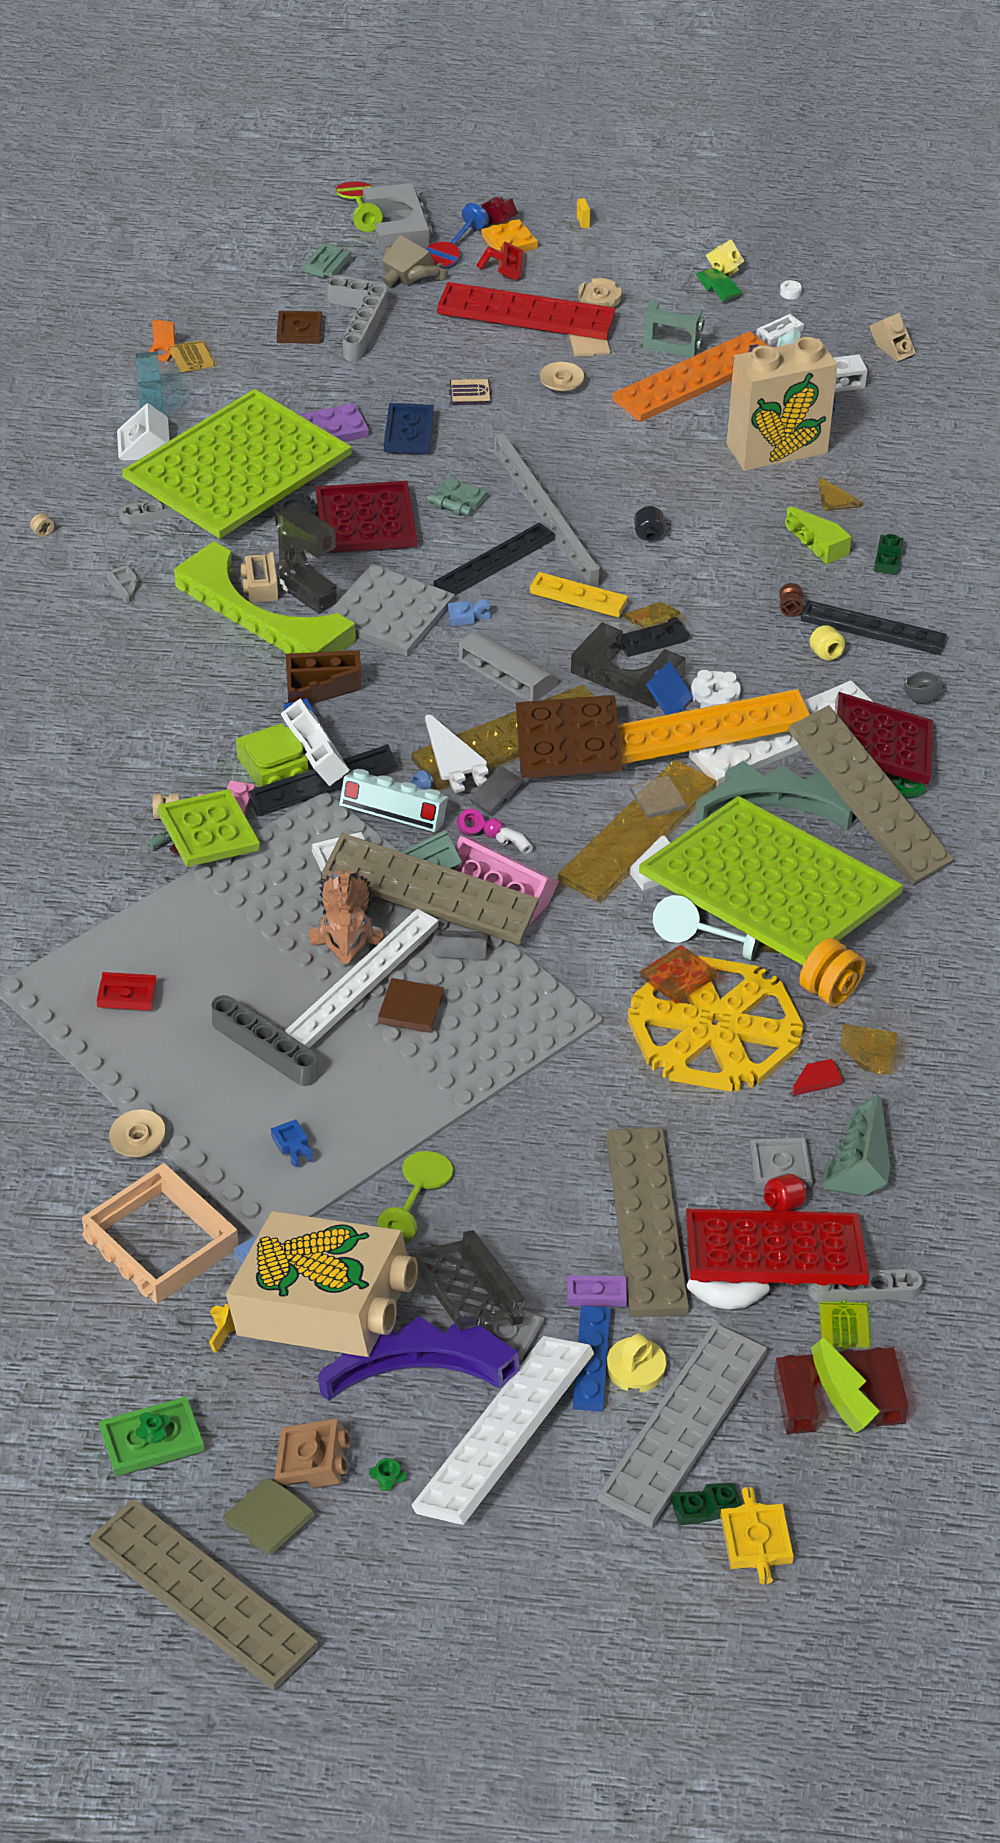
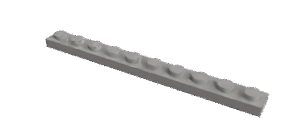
M504 433L496 434L495 455L544 525L555 533V541L585 584L598 587L599 577L601 576L599 564L593 561L589 550L583 547L579 536L575 535L571 530L569 522L564 520L560 509L555 507L550 495L546 494L543 490L541 482L533 476L531 468L526 466L522 455L516 452L512 441H509Z

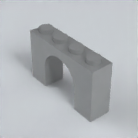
M413 183L363 188V203L377 205L382 212V216L397 215L405 218L399 221L375 223V242L379 253H384L385 248L392 246L400 235L422 248L429 246V239H432V228L428 226L427 214H424L423 203L420 202L419 192L415 191Z

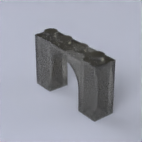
M295 502L277 513L280 587L318 614H321L337 603L336 584L322 576L311 566L304 550L316 558H320L336 548L335 528Z
M601 622L571 654V673L655 709L659 704L646 686V683L655 675V671L660 670L670 661L682 679L685 675L686 658L664 649L647 667L635 670L620 668L614 665L611 660L622 649L623 631Z

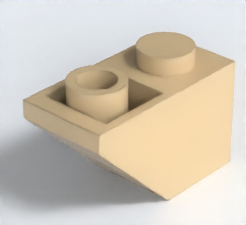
M900 313L869 326L877 347L895 361H900L916 354Z

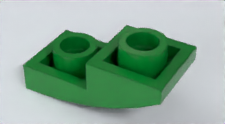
M715 268L696 274L707 291L714 290L722 302L739 298L742 293L728 276Z

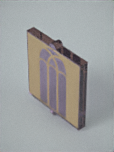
M450 379L449 395H451L452 405H491L490 395L492 394V389L489 388V379Z

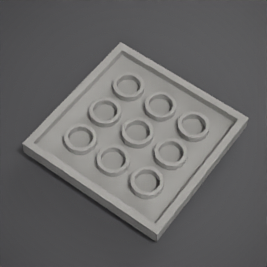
M371 564L326 615L341 614L355 623L356 638L408 657L448 610V603L455 602V594Z

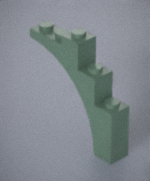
M745 761L730 767L725 772L724 783L719 784L714 790L706 795H702L697 800L695 819L701 822L734 798L740 796L758 807H783L813 813L836 823L846 830L860 822L820 770L815 774L809 775L804 780L782 764L764 776Z

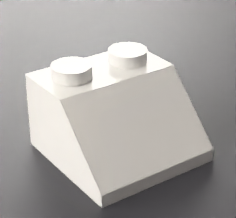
M146 403L117 430L119 459L122 461L139 460L169 441L168 417L149 403Z

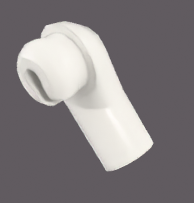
M504 827L496 834V839L500 844L506 845L510 840L523 855H527L533 850L531 843L520 832Z

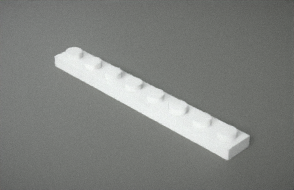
M416 909L284 1032L310 1048L438 928V920Z

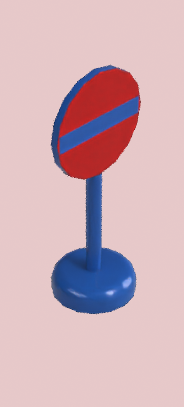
M475 203L465 205L462 209V218L466 224L451 242H436L425 248L430 252L435 266L441 263L444 265V269L456 264L460 258V250L455 245L469 227L475 230H482L488 225V214L481 206Z

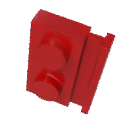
M102 972L97 995V1007L152 1011L157 983L156 975Z

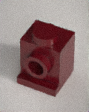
M495 196L481 204V207L488 214V224L503 223L518 214L512 198L503 199V197Z

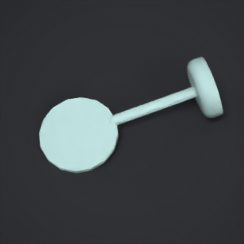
M673 895L664 898L657 904L653 912V924L656 932L661 938L669 942L679 943L686 941L696 933L697 929L743 942L742 955L745 959L751 961L760 943L759 940L748 934L743 936L700 923L698 908L690 899L684 896Z

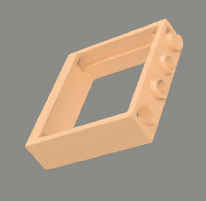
M165 1163L82 1217L84 1230L82 1234L87 1243L90 1245L94 1244L101 1251L106 1261L113 1262L125 1279H131L137 1285L141 1294L145 1297L149 1296L156 1304L225 1258L238 1246V1230ZM163 1192L214 1240L158 1279H155L104 1230Z

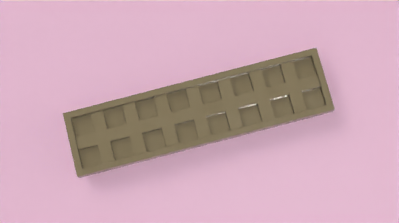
M830 705L790 725L788 732L912 886L952 863L953 857Z
M341 833L322 871V879L339 870L343 873H347L348 870L357 872L359 875H363L364 878H368L367 881L371 882L369 886L372 887L370 890L372 896L413 910L419 909L428 915L520 945L539 900L537 897L345 833Z
M662 1127L606 1130L623 1273L626 1276L629 1318L688 1315L689 1307Z
M134 1498L89 1538L90 1546L273 1691L318 1648V1641Z

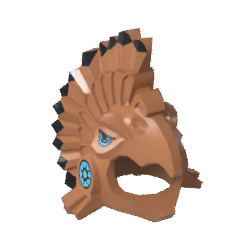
M341 870L333 872L332 875L326 876L320 882L322 887H319L321 890L319 895L323 899L320 903L324 908V917L320 918L319 927L311 928L308 934L312 946L326 943L329 950L343 964H349L366 943L378 945L384 936L383 932H381L382 928L373 926L372 918L367 917L369 914L368 907L371 904L369 900L372 895L370 892L372 887L369 886L371 882L367 881L368 878H364L363 875H359L351 870H348L347 873H343ZM360 933H362L360 943L356 947L351 948L353 943H356ZM329 934L332 935L334 942L338 944L339 948L331 943Z

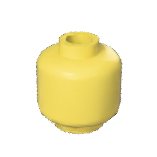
M829 625L818 627L810 637V648L825 661L837 659L845 649L844 637L834 627Z

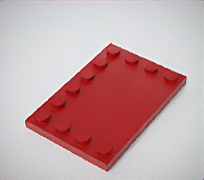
M686 1208L685 1219L690 1280L704 1283L727 1281L730 1283L757 1282L760 1284L774 1282L791 1285L814 1283L822 1286L829 1284H846L848 1286L868 1285L869 1272L859 1213Z

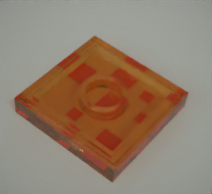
M682 945L677 946L640 970L643 980L675 1004L717 977L714 968Z

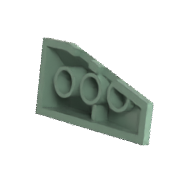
M877 1094L856 1106L844 1129L848 1133L842 1142L837 1143L834 1149L837 1152L834 1161H828L825 1166L821 1184L825 1189L865 1196L874 1190H881L888 1183L890 1160L882 1098Z

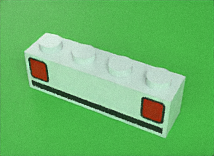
M355 769L344 776L340 806L436 832L443 826L448 796L441 795L439 791L434 789H419L413 783H398L388 776L377 777L370 775L366 770Z

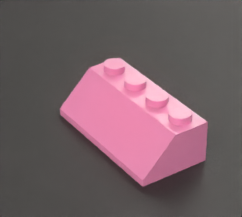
M460 835L455 849L463 866L454 870L539 898L537 908L529 923L530 925L549 905L559 881L473 838Z

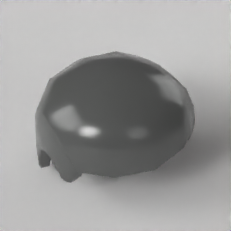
M922 671L906 677L904 683L906 695L912 701L918 703L933 701L941 691L940 676Z

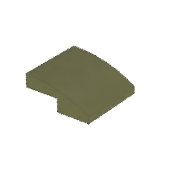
M265 1478L223 1516L226 1526L246 1535L250 1545L272 1555L314 1516L313 1510L290 1491L276 1482Z

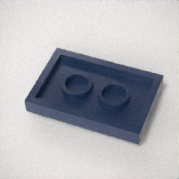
M389 403L384 452L429 454L434 405Z

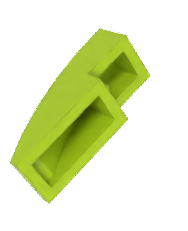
M823 1337L811 1347L815 1367L831 1403L851 1430L857 1433L880 1411L859 1390L866 1380Z

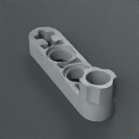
M158 499L128 504L119 509L120 521L127 525L183 516Z
M911 1269L868 1270V1285H858L857 1289L848 1290L843 1284H837V1289H834L835 1284L822 1286L809 1283L808 1294L812 1299L820 1302L912 1299L917 1297L921 1291L922 1277L918 1272ZM874 1281H882L887 1287L885 1289H877L872 1283Z

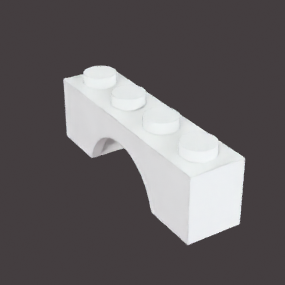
M301 698L281 713L288 727L307 751L305 755L311 765L329 786L350 771L317 717Z

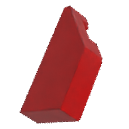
M833 1059L806 1064L793 1086V1095L841 1085L842 1077Z

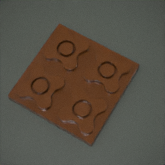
M615 695L515 702L521 778L622 771Z

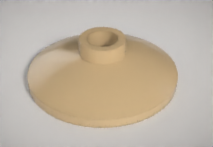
M554 362L541 369L540 380L550 389L567 391L575 389L583 383L584 372L575 364Z
M138 1109L126 1112L119 1116L112 1124L109 1132L110 1143L114 1150L123 1156L142 1157L148 1155L162 1144L166 1134L165 1124L158 1114L149 1110Z

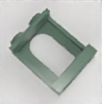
M651 299L645 311L643 348L687 357L695 356L697 350H701L703 344V337H700V332L703 331L705 319H702V309H699L694 317L659 310L660 301ZM658 323L686 329L691 334V342L688 344H678L658 340Z

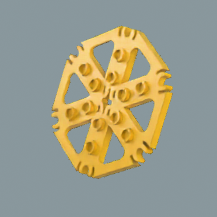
M693 956L691 957L692 966L686 968L683 961L679 959L678 968L672 962L668 965L671 968L664 974H657L635 992L633 998H631L632 1008L628 1009L627 1021L648 1066L652 1063L653 1071L658 1067H665L662 1077H669V1081L732 1092L733 1088L736 1091H740V1082L744 1081L748 1083L750 1088H753L754 1080L757 1082V1086L798 1052L801 1038L798 1037H802L803 1023L781 980L777 983L776 976H773L771 979H765L766 969L760 970V966L699 956L697 960ZM681 969L687 975L678 981L680 984L683 983L685 985L683 990L690 1004L674 1003L673 1001L656 998L653 993L657 989L649 983L656 978L666 983L669 979L675 978L671 975L672 973ZM717 969L730 973H739L744 976V980L720 999L708 972ZM698 972H702L707 976L700 983L692 978ZM695 986L698 989L696 991H692L691 988ZM775 996L786 1016L781 1020L748 1014L767 997ZM713 1020L718 1021L717 1025L712 1024ZM645 1024L681 1030L682 1032L666 1045L657 1046L653 1044ZM741 1041L777 1047L778 1049L765 1061L756 1064L749 1060ZM710 1046L722 1071L712 1073L691 1069L687 1065Z

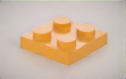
M520 219L482 229L483 239L490 247L499 251L504 241L522 249L523 252L538 248V240Z

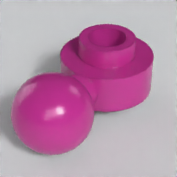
M476 809L464 810L457 819L459 831L466 836H474L481 830L484 831L487 837L495 839L500 829L504 828L502 822L498 819L492 818L484 821L482 814ZM465 821H471L473 827H468Z

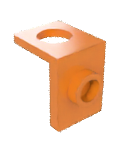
M154 319L152 321L154 343L147 354V359L168 362L171 357L169 350L176 348L174 322ZM158 350H164L167 352L164 355L155 354V352Z

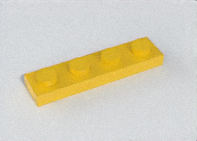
M542 572L537 573L530 585L531 594L618 618L628 602V596Z

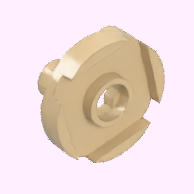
M593 278L591 283L586 284V281L581 283L578 290V299L582 303L615 307L621 301L622 290L620 286L619 288L616 287V282L610 279Z

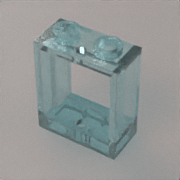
M158 352L136 353L140 409L146 403H149L163 413Z

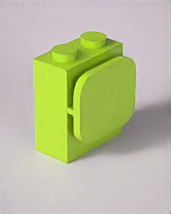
M282 723L236 738L237 758L257 787L308 771V759L303 753L301 742L291 729L283 726Z

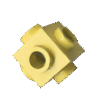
M732 239L706 254L712 267L724 274L727 273L728 276L739 270L738 266L744 262Z

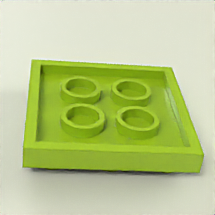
M230 789L158 805L157 813L186 867L259 851L260 842Z

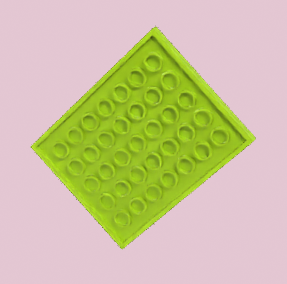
M253 389L124 468L122 476L220 539L351 455L352 446L257 389Z
M740 796L734 798L639 864L640 874L679 896L690 899L700 908L801 965H804L810 953L824 939L832 937L838 941L899 896L903 889V884Z

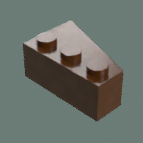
M360 650L286 654L288 703L295 702L300 698L301 700L307 698L309 703L312 704L360 689Z

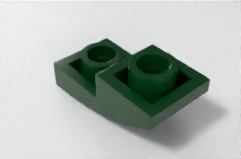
M895 534L880 536L874 565L875 572L897 575L904 538L898 537Z
M735 1483L706 1484L703 1491L674 1492L671 1498L678 1525H690L721 1519V1509L737 1508L742 1505Z

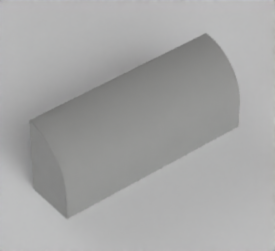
M473 632L459 642L460 662L526 701H538L558 685L556 676L481 632Z

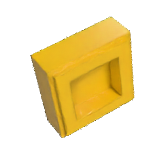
M585 198L578 199L576 217L582 228H589L590 208Z

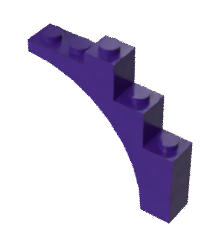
M418 1316L411 1323L404 1325L399 1333L392 1330L389 1335L380 1334L369 1357L342 1353L332 1364L322 1369L318 1375L320 1394L327 1400H331L346 1388L374 1375L411 1367H438L460 1371L481 1378L500 1389L520 1371L518 1351L467 1316L452 1324L446 1333H443Z

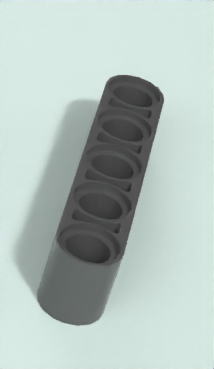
M221 995L213 999L211 1003L212 1024L216 1030L295 1083L308 1086L317 1081L318 1057L313 1050L228 995Z

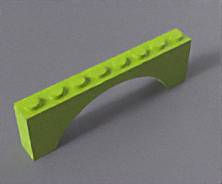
M215 541L174 568L175 587L180 591L204 603L214 611L229 618L232 622L241 625L249 632L256 634L266 640V642L283 650L286 654L344 651L356 642L355 623L339 613L318 617L285 616L261 609L247 601L235 590L229 579L232 571L231 550Z

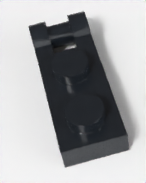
M672 617L666 623L618 635V644L626 656L631 657L686 642L690 635L687 629L682 627L683 624L680 619Z

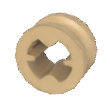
M40 513L33 517L30 528L37 536L46 537L53 531L54 522L46 514Z

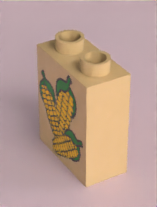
M802 337L792 344L778 347L762 345L755 347L752 352L734 355L727 446L744 471L828 453L838 364L819 338Z
M271 1211L228 1288L226 1297L237 1336L369 1357L379 1335H389L393 1330L397 1314L396 1301L401 1291L411 1292L414 1288L418 1264L415 1257L407 1256L402 1230Z

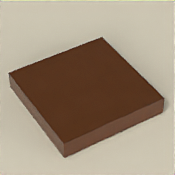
M279 311L277 343L321 344V311Z
M391 978L378 1015V1023L431 1033L444 995V987Z

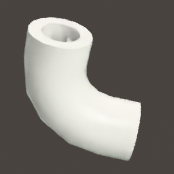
M689 1280L687 1283V1289L697 1298L712 1307L726 1310L745 1308L759 1301L770 1290L769 1284L757 1282L730 1283L727 1281H710L704 1283Z

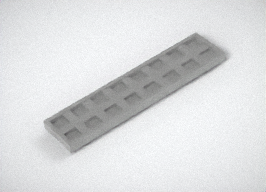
M713 1323L598 1493L597 1501L652 1528L668 1505L674 1492L677 1491L766 1355L767 1347Z

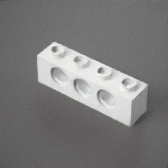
M860 355L835 357L834 360L838 364L835 392L865 388L867 368Z

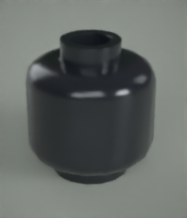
M645 506L637 511L634 517L637 536L645 541H653L660 538L665 532L663 512L653 506Z

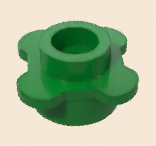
M149 1412L141 1414V1424L136 1429L137 1437L149 1443H156L165 1439V1428L170 1423L169 1417L165 1414L157 1416Z
M392 1458L380 1460L376 1467H372L369 1472L370 1477L377 1480L380 1489L383 1491L391 1490L394 1484L404 1482L406 1479V1472L400 1470L399 1463Z

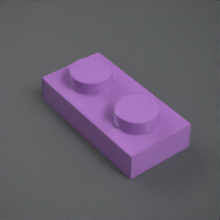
M567 1275V1306L626 1307V1276Z

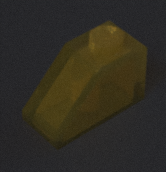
M843 1024L840 1047L863 1071L891 1075L898 1033Z

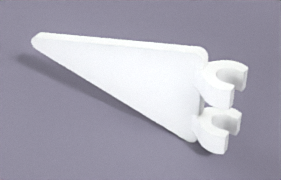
M426 715L425 723L440 778L442 780L449 779L454 793L465 791L462 781H465L464 774L472 772L477 786H481L487 780L485 777L488 774L486 760L432 715Z

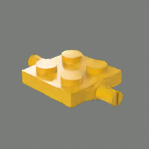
M745 1487L741 1490L744 1504L737 1508L721 1509L720 1514L730 1569L757 1568L759 1583L764 1585L766 1579L767 1585L773 1581L770 1566L793 1564L794 1556L783 1504L765 1505L756 1503L754 1488L749 1487L748 1493V1489Z

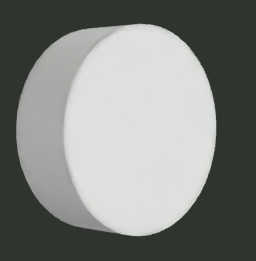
M788 280L781 284L780 295L782 297L797 299L801 296L802 286L800 283Z

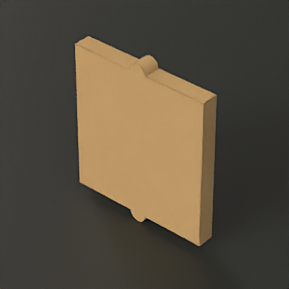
M568 334L574 357H593L595 355L610 354L607 340Z

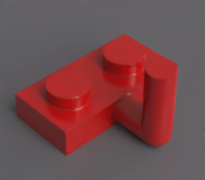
M505 241L500 251L493 247H487L476 266L483 270L490 258L493 257L499 260L498 272L504 277L517 281L521 275L523 250Z

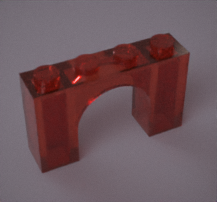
M876 1347L868 1350H845L839 1352L866 1380L860 1388L867 1394L869 1401L880 1411L874 1417L875 1426L906 1424L909 1405L894 1347ZM813 1354L776 1357L774 1380L786 1435L816 1432L819 1412L814 1390L822 1383L815 1367Z

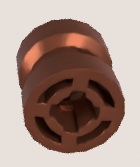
M795 583L783 585L779 590L780 611L785 616H797L804 609L803 589Z

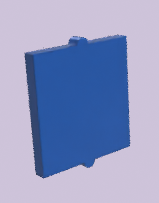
M671 661L666 663L660 670L655 671V675L646 683V686L665 715L684 710V706L693 697Z

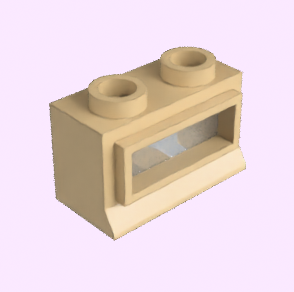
M273 552L266 555L245 556V563L241 564V576L246 578L243 579V592L248 593L249 602L278 601L277 576Z

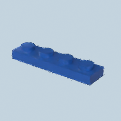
M581 1305L578 1343L589 1344L594 1354L575 1378L574 1410L603 1412L610 1308Z

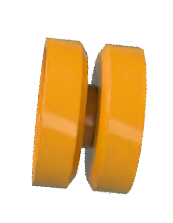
M829 937L824 939L815 947L804 963L799 978L800 986L811 994H818L820 1000L829 1006L837 1007L845 1002L857 988L865 971V958L854 950H847L846 946L835 938Z

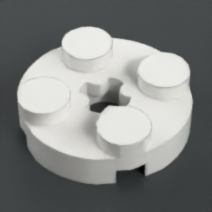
M699 671L691 685L692 700L695 702L696 699L700 703L701 708L739 701L741 689L739 682L736 680V675L732 672Z

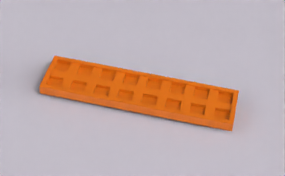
M748 331L613 392L612 400L639 422H642L731 381L734 355L752 352L755 347L769 345Z

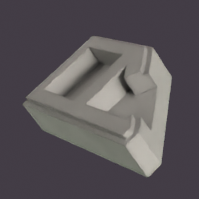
M128 565L106 572L107 580L126 604L129 603L139 585L138 577Z

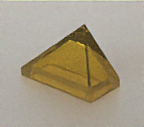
M822 477L818 479L823 511L860 508L864 505L863 502Z

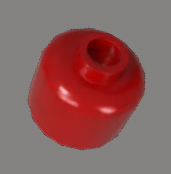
M786 1173L767 1181L764 1188V1201L773 1211H793L804 1204L807 1188L802 1179L795 1174Z

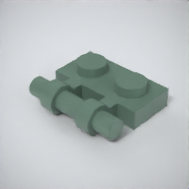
M446 477L436 488V494H429L428 502L435 504V507L440 509L447 508L453 510L454 514L470 516L472 511H476L487 499V491Z

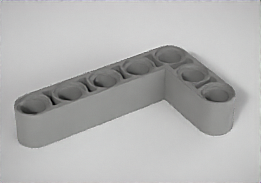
M341 275L330 276L327 279L328 302L357 308L343 335V357L347 361H358L363 357L388 307V287L381 282Z

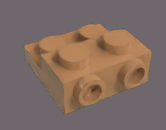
M337 1418L282 1427L274 1476L277 1484L287 1485L308 1481L312 1488L340 1484L342 1474H346L348 1471V1463L344 1456L345 1448H350L351 1446L349 1431L344 1429Z

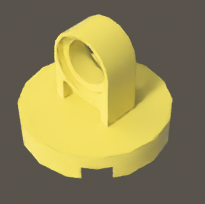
M637 1333L632 1337H627L616 1342L610 1348L607 1356V1374L612 1382L621 1389L628 1391V1388H640L639 1392H646L655 1388L664 1378L666 1369L665 1354L659 1345L647 1339L643 1334Z

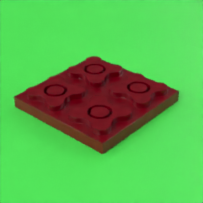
M407 480L315 486L324 553L417 547V534Z
M838 692L835 699V713L881 770L891 776L896 775L915 783L928 785L932 772L933 720Z

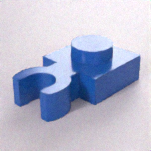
M297 1119L270 1128L271 1137L281 1154L290 1153V1161L294 1167L299 1166V1156H304L308 1162H312V1150L308 1147V1137Z

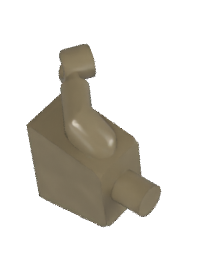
M402 235L396 239L392 246L385 248L382 263L387 273L382 277V281L388 287H392L397 280L405 285H411L416 280L426 276H435L439 280H446L449 270L444 269V265L441 263L435 266L429 251Z

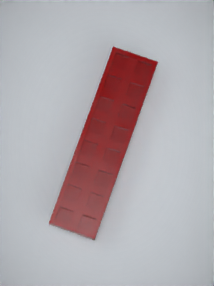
M447 282L437 305V313L470 320L476 319L489 323L508 324L534 330L540 329L553 333L559 332L607 340L616 315V308Z

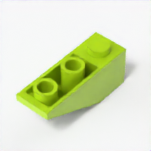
M792 506L787 508L785 526L823 562L829 564L849 555L851 536L838 524Z

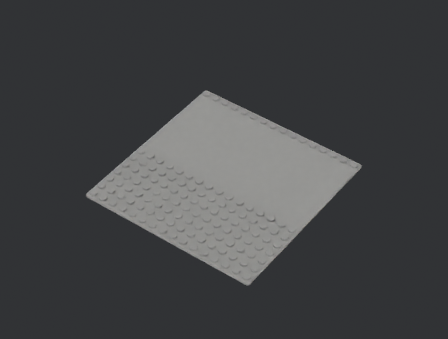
M328 792L315 796L254 832L260 842L259 851L198 865L0 983V998L123 1114L132 1110L144 1109L152 1111L162 1118L166 1134L159 1148L253 1237L259 1235L271 1211L315 1217L602 1023V1017L511 942L488 935L486 957L483 960L435 957L432 955L433 932L310 1047L318 1057V1078L312 1085L302 1086L295 1083L216 1030L212 1024L211 1003L217 996L228 995L282 1031H285L377 946L376 944L366 943L349 964H343L329 950L326 943L314 946L310 944L308 937L310 929L319 927V920L324 917V908L320 903L323 899L319 895L321 893L319 887H322L320 882L323 881L322 872L312 853V844L338 838L341 833L350 835L361 832L366 841L399 851L349 809L340 806V802ZM371 895L369 898L371 904L368 907L369 914L367 917L372 918L373 926L382 928L381 932H383L384 936L381 941H383L415 910ZM434 917L438 920V928L436 930L482 933ZM360 933L356 943H353L351 948L356 947L360 943L362 933ZM329 934L331 943L339 948L338 944L334 942L332 935ZM102 972L156 975L157 983L152 1011L97 1007V995ZM391 978L444 987V995L431 1033L378 1023V1015ZM297 1119L308 1137V1147L312 1150V1162H308L304 1156H299L298 1167H294L291 1164L290 1153L281 1154L271 1137L270 1129Z

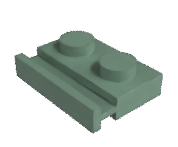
M323 243L304 264V272L320 277L337 275L351 259V250L345 252L341 247Z
M446 830L401 851L402 853L453 870L463 866Z

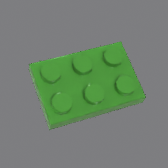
M187 1396L98 1421L99 1430L115 1477L204 1451V1443ZM149 1412L157 1416L165 1414L169 1417L170 1423L165 1428V1439L156 1443H149L137 1437L136 1429L140 1427L141 1414Z

